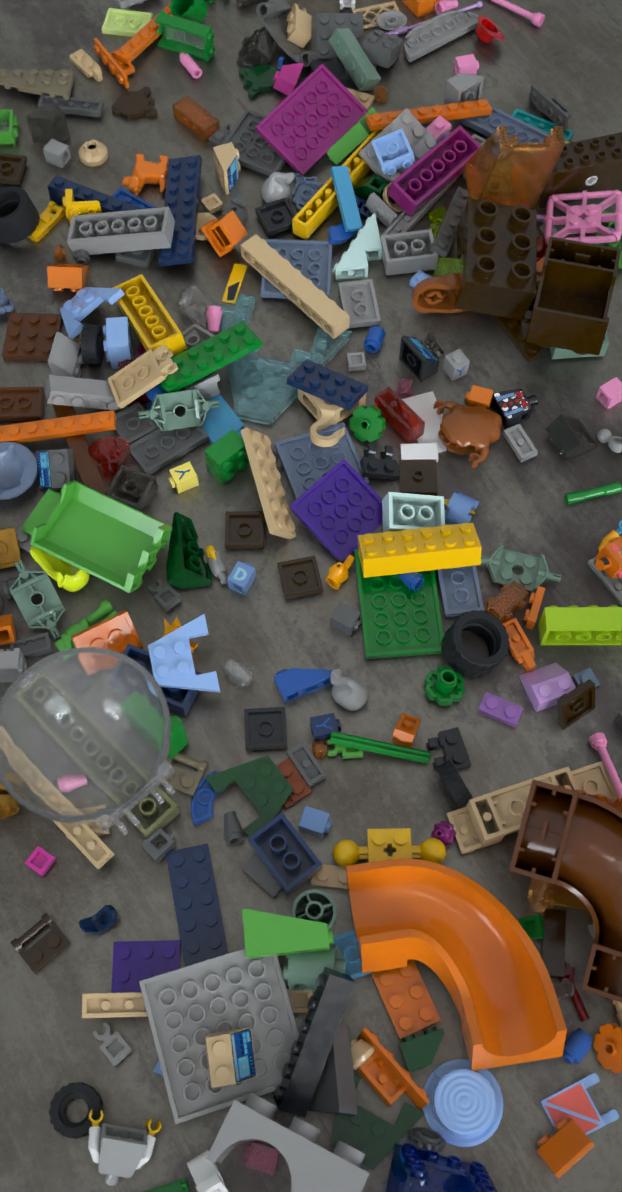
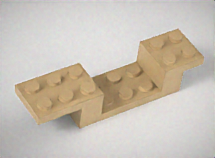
M600 761L570 771L568 766L470 799L466 807L446 813L448 823L453 824L454 828L452 830L456 831L454 838L461 855L499 843L505 835L519 831L533 779L577 791L608 805L618 802L619 798L603 762Z

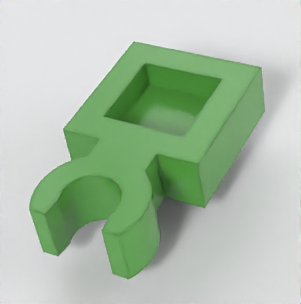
M327 740V745L335 747L334 750L327 751V756L333 757L338 753H342V759L363 758V750L331 744Z

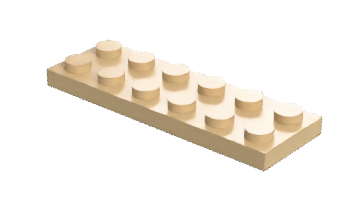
M246 427L241 430L269 533L291 540L297 537L295 524L291 519V510L286 502V493L280 481L281 475L277 470L276 458L270 446L271 441L267 435Z

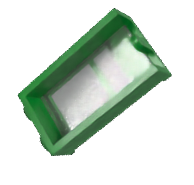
M162 10L154 20L156 24H160L157 34L161 35L163 32V37L159 41L158 47L178 53L183 52L191 57L207 62L215 54L212 25L208 26L166 14Z

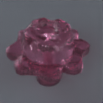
M412 378L400 379L396 384L397 395L407 393L411 396L414 393V390L411 388Z

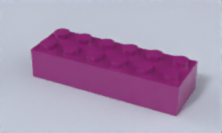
M458 126L391 183L387 194L412 217L476 162L483 147L461 126Z

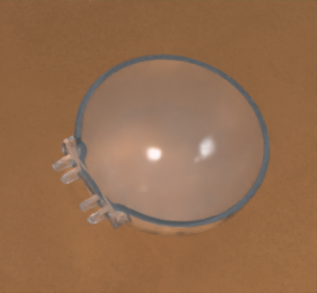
M81 647L60 651L43 658L26 669L17 677L0 701V781L17 802L33 813L46 819L63 823L86 824L96 822L103 832L115 824L126 835L128 829L120 822V818L126 814L133 824L138 825L140 821L130 810L150 793L160 804L164 802L162 795L155 790L156 787L161 784L171 795L176 792L166 780L175 772L173 766L167 761L171 743V718L166 698L155 678L142 665L130 657L116 651L96 647Z

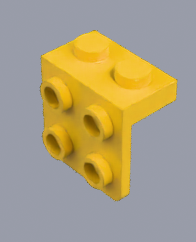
M65 189V197H62L63 207H66V219H69L70 224L74 215L102 213L99 201L75 202L72 189Z

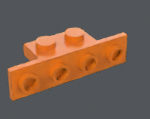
M94 38V51L96 55H99L103 63L109 67L110 72L116 75L118 82L128 89L127 76L135 72L134 66L131 62L127 65L115 58V52L118 49L109 53L100 41Z
M365 1027L357 1038L371 1044L374 1047L375 1053L357 1069L359 1074L388 1108L405 1092L418 1109L422 1110L430 1102L424 1089L413 1082L409 1072L405 1068L400 1067L395 1061L394 1055L380 1044L376 1034Z

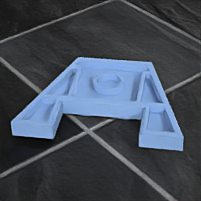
M85 287L80 289L71 300L66 301L60 312L67 334L71 340L81 333L83 325L80 322L103 301L113 305L124 295L122 289Z
M205 614L148 645L156 686L221 693L216 671L196 675L189 639L209 635Z

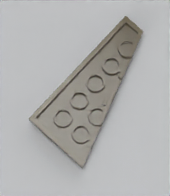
M0 69V85H4L5 89L11 90L12 87L18 88V91L37 95L48 93L50 97L54 98L57 97L56 95L63 96L65 100L69 99L75 78L74 71L67 69L61 71H53L52 69L38 71L36 69L29 71Z

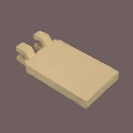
M165 344L154 351L150 349L108 378L117 406L121 409L165 380L168 376L167 374H173L179 369L177 363L171 359L173 356L172 351L167 349Z

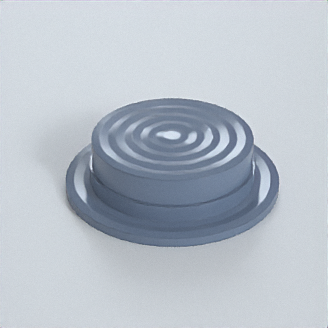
M14 442L0 443V500L13 499L22 495L31 487L36 479L38 470L36 459L33 453L21 444Z

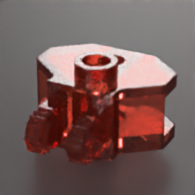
M103 437L102 439L94 440L88 447V452L98 462V466H102V473L105 479H110L112 475L114 478L120 479L122 477L121 463H124V458L130 452V445L122 437Z

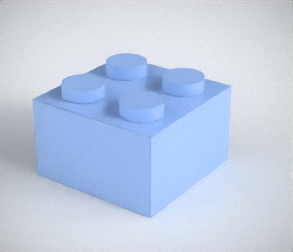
M128 317L106 318V326H103L106 340H103L104 351H106L107 362L111 363L112 369L124 368L133 359V343Z

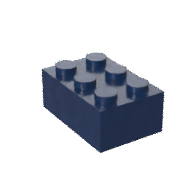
M283 812L247 838L250 847L287 896L322 870L320 860Z

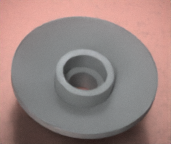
M387 11L381 13L377 17L376 22L380 28L392 31L404 27L407 23V17L399 11Z

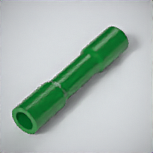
M617 481L602 485L601 487L567 493L564 495L566 504L570 505L599 496L620 493L622 486Z

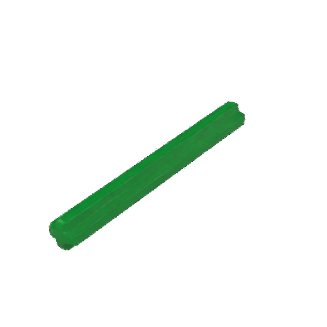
M335 731L330 734L329 741L331 744L426 764L430 761L431 757L429 751Z

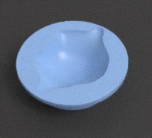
M455 1059L441 1064L428 1077L423 1089L430 1102L423 1108V1112L431 1130L438 1132L445 1139L446 1143L458 1147H471L481 1144L493 1135L502 1119L503 1096L498 1082L487 1069L473 1071L470 1068L469 1060Z

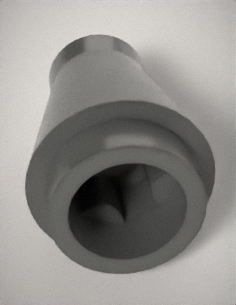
M226 812L223 815L224 840L229 845L239 844L244 841V830L236 816V812Z

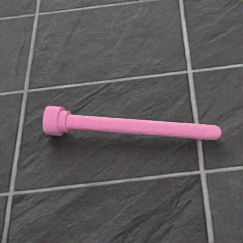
M490 0L530 19L533 25L540 27L544 22V14L539 12L533 14L506 0Z
M595 733L589 737V742L592 748L599 752L622 805V783L606 749L608 741L604 733Z

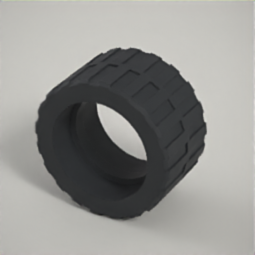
M8 186L0 189V242L7 244L17 243L26 239L35 231L39 224L40 216L25 190L17 186Z
M471 610L459 616L445 632L441 646L443 657L449 667L456 673L470 678L483 677L485 674L490 673L507 655L510 645L509 635L501 621L492 614L481 610ZM471 631L481 636L488 646L489 657L481 658L471 654L463 645L461 632Z

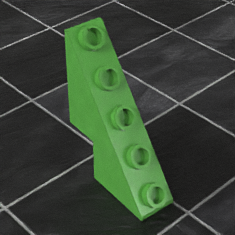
M372 106L326 152L329 159L336 165L372 132L365 121L366 115L377 113Z

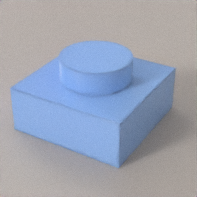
M418 270L410 279L409 285L414 288L419 282L431 276Z

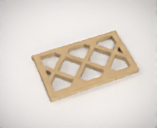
M392 1L354 9L352 13H364L363 22L368 23V25H363L364 30L378 27L376 20L383 11H399L396 2ZM391 6H393L394 9H393V10H390V9H387L386 7H391ZM372 10H379L378 13L372 12ZM371 15L374 17V19H366V16Z

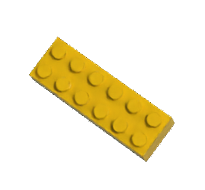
M143 274L113 287L122 289L124 295L116 303L123 315L128 317L130 326L146 351L150 349L154 351L165 344L174 356L187 349L181 331Z
M474 523L358 535V555L364 578L481 565L482 546Z

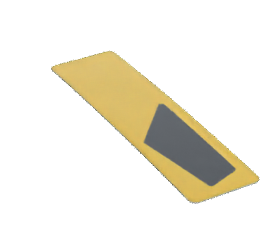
M234 264L222 302L235 304L247 265Z

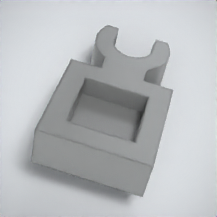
M104 1022L103 1026L106 1028V1032L103 1035H99L94 1031L93 1035L98 1041L104 1042L99 1048L115 1067L133 1050L118 1031L112 1035L111 1027Z

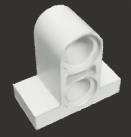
M208 1149L187 1162L198 1192H230L223 1181L216 1163L214 1164L206 1159L209 1153Z

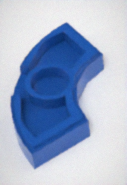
M341 220L340 225L328 228L329 243H345L353 238L357 231L345 232L343 220Z
M217 770L211 772L206 777L216 774ZM206 777L198 784L191 802V815L195 826L214 818L213 804L220 794L216 793Z

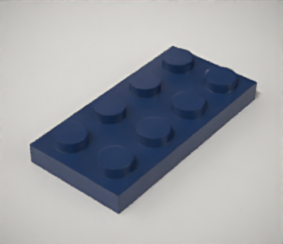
M305 360L287 378L288 385L348 411L368 391V385L309 360Z

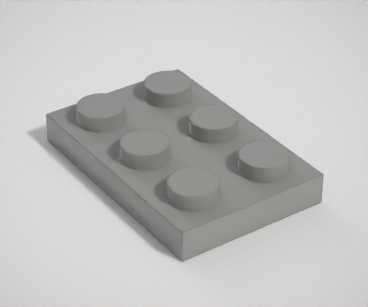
M372 279L338 283L342 310H345L350 316L349 328L381 325Z

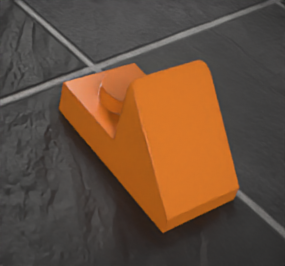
M402 713L394 729L392 741L411 748L421 719Z

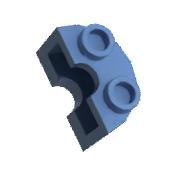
M456 490L445 511V524L469 523L472 518L469 514L471 510H476L480 501Z

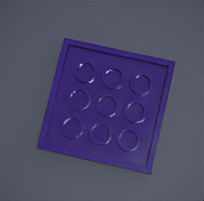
M345 459L339 462L289 506V509L339 562H343L348 555H351L358 548V535L372 534L383 524V499Z

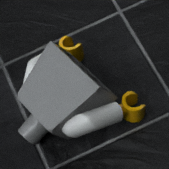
M91 1109L89 1119L92 1122V1127H89L88 1149L93 1162L98 1164V1172L105 1174L104 1182L114 1186L118 1183L119 1177H132L135 1170L140 1169L150 1160L156 1140L154 1135L160 1131L161 1122L157 1120L155 1128L151 1129L152 1118H148L145 1121L146 1130L102 1123V1126L99 1127V1122L102 1121L104 1116L103 1112L100 1109V1118L93 1120Z

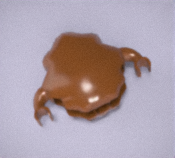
M436 400L433 408H438V415H441L444 409L450 410L449 413L442 416L438 432L439 439L449 452L459 455L470 454L468 462L473 461L471 467L476 468L480 462L488 457L490 444L498 441L501 436V416L480 405L467 406L460 405L454 401L443 402L442 400Z

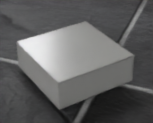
M364 352L346 354L348 371L366 370Z

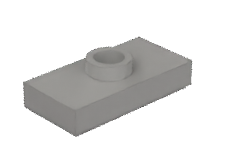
M374 192L370 194L365 206L372 213H375L376 217L388 228L398 215Z

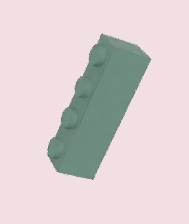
M337 28L328 41L359 91L373 90L381 80L380 76L350 28Z

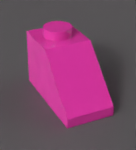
M296 63L282 66L280 72L276 71L273 77L275 81L273 88L286 95H290L296 86L304 64Z

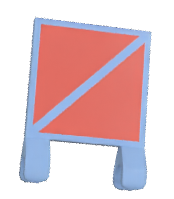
M592 1073L540 1101L555 1131L554 1126L564 1117L567 1120L571 1117L586 1135L619 1119V1114L615 1109H611L600 1116L586 1088L600 1081L596 1073Z

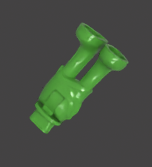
M105 598L93 613L68 627L60 635L62 638L54 643L62 655L68 651H76L77 648L71 636L89 628L99 619L107 616L102 620L104 621L117 613L107 598Z

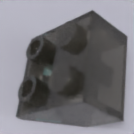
M264 26L261 29H256L250 37L247 36L242 41V48L238 53L239 57L237 59L239 65L256 67L258 65H265L271 60L276 41Z

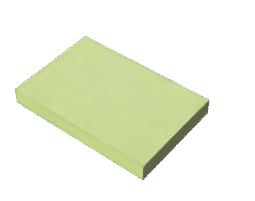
M109 8L102 26V33L133 37L154 18L153 13Z

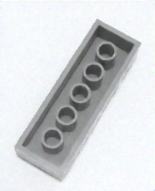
M169 207L74 215L71 219L67 244L74 255L77 250H85L89 255L171 248L175 220Z

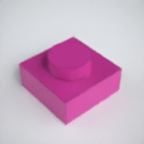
M37 846L24 864L43 877L56 858Z

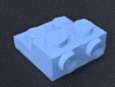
M403 129L371 141L383 175H392L397 169L402 167L407 169L415 163L413 151Z

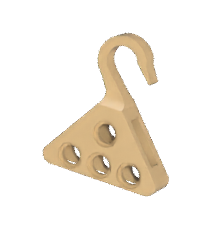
M298 389V399L317 419V422L312 424L310 428V440L320 447H331L337 444L339 439L345 435V427L337 430L330 436H321L318 432L337 424L353 414V411L358 409V407L366 405V394L348 411Z

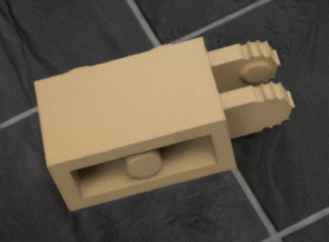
M295 3L287 17V40L304 48L311 39L312 16L306 12L305 8L300 10Z

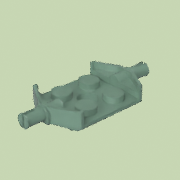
M195 387L192 390L164 394L156 393L151 408L146 411H138L139 419H153L161 431L201 426L207 411L210 408L220 407L219 400L205 401ZM178 406H183L185 412L182 415H176L175 409Z
M501 545L491 557L481 555V563L487 565L492 582L530 592H536L537 587H541L548 580L560 583L562 575L549 571L543 554L540 558L503 549L504 545ZM514 568H519L522 571V574L516 575L513 573L512 570Z
M22 560L16 562L15 566L20 574L9 590L30 629L49 630L54 641L57 640V637L61 638L56 626L66 612V609L45 571H28ZM35 594H40L43 597L42 602L38 605L32 603V597Z

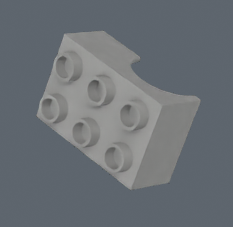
M250 1093L245 1105L236 1100L233 1101L206 1157L207 1160L214 1164L216 1161L222 1164L228 1153L242 1143L248 1141L267 1142L278 1149L288 1163L292 1180L291 1192H362L369 1176L368 1172L360 1168L365 1156L364 1153L340 1140L337 1141L333 1152L320 1147L315 1142L321 1130L295 1116L288 1129L274 1122L273 1118L278 1110L277 1106L253 1093Z

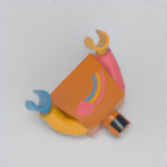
M622 520L619 522L616 530L613 529L602 539L598 548L599 553L596 555V568L600 571L604 570L610 578L622 579V536H619L622 533Z

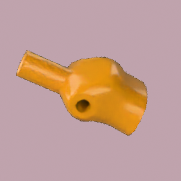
M348 555L343 563H335L329 568L325 580L333 589L338 590L340 585L348 579V569L355 560L352 555Z

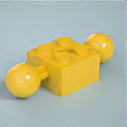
M411 828L367 829L366 847H358L352 840L344 839L337 842L332 851L334 861L341 867L355 865L358 860H367V863L402 858L421 859L441 864L446 857L445 845L436 838H428L420 846H411ZM386 850L394 852L391 857L388 856Z

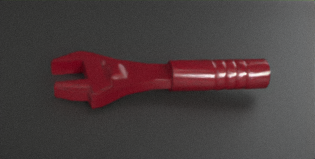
M565 960L564 978L570 979L575 987V967H571ZM575 987V992L571 999L581 1022L590 1019Z

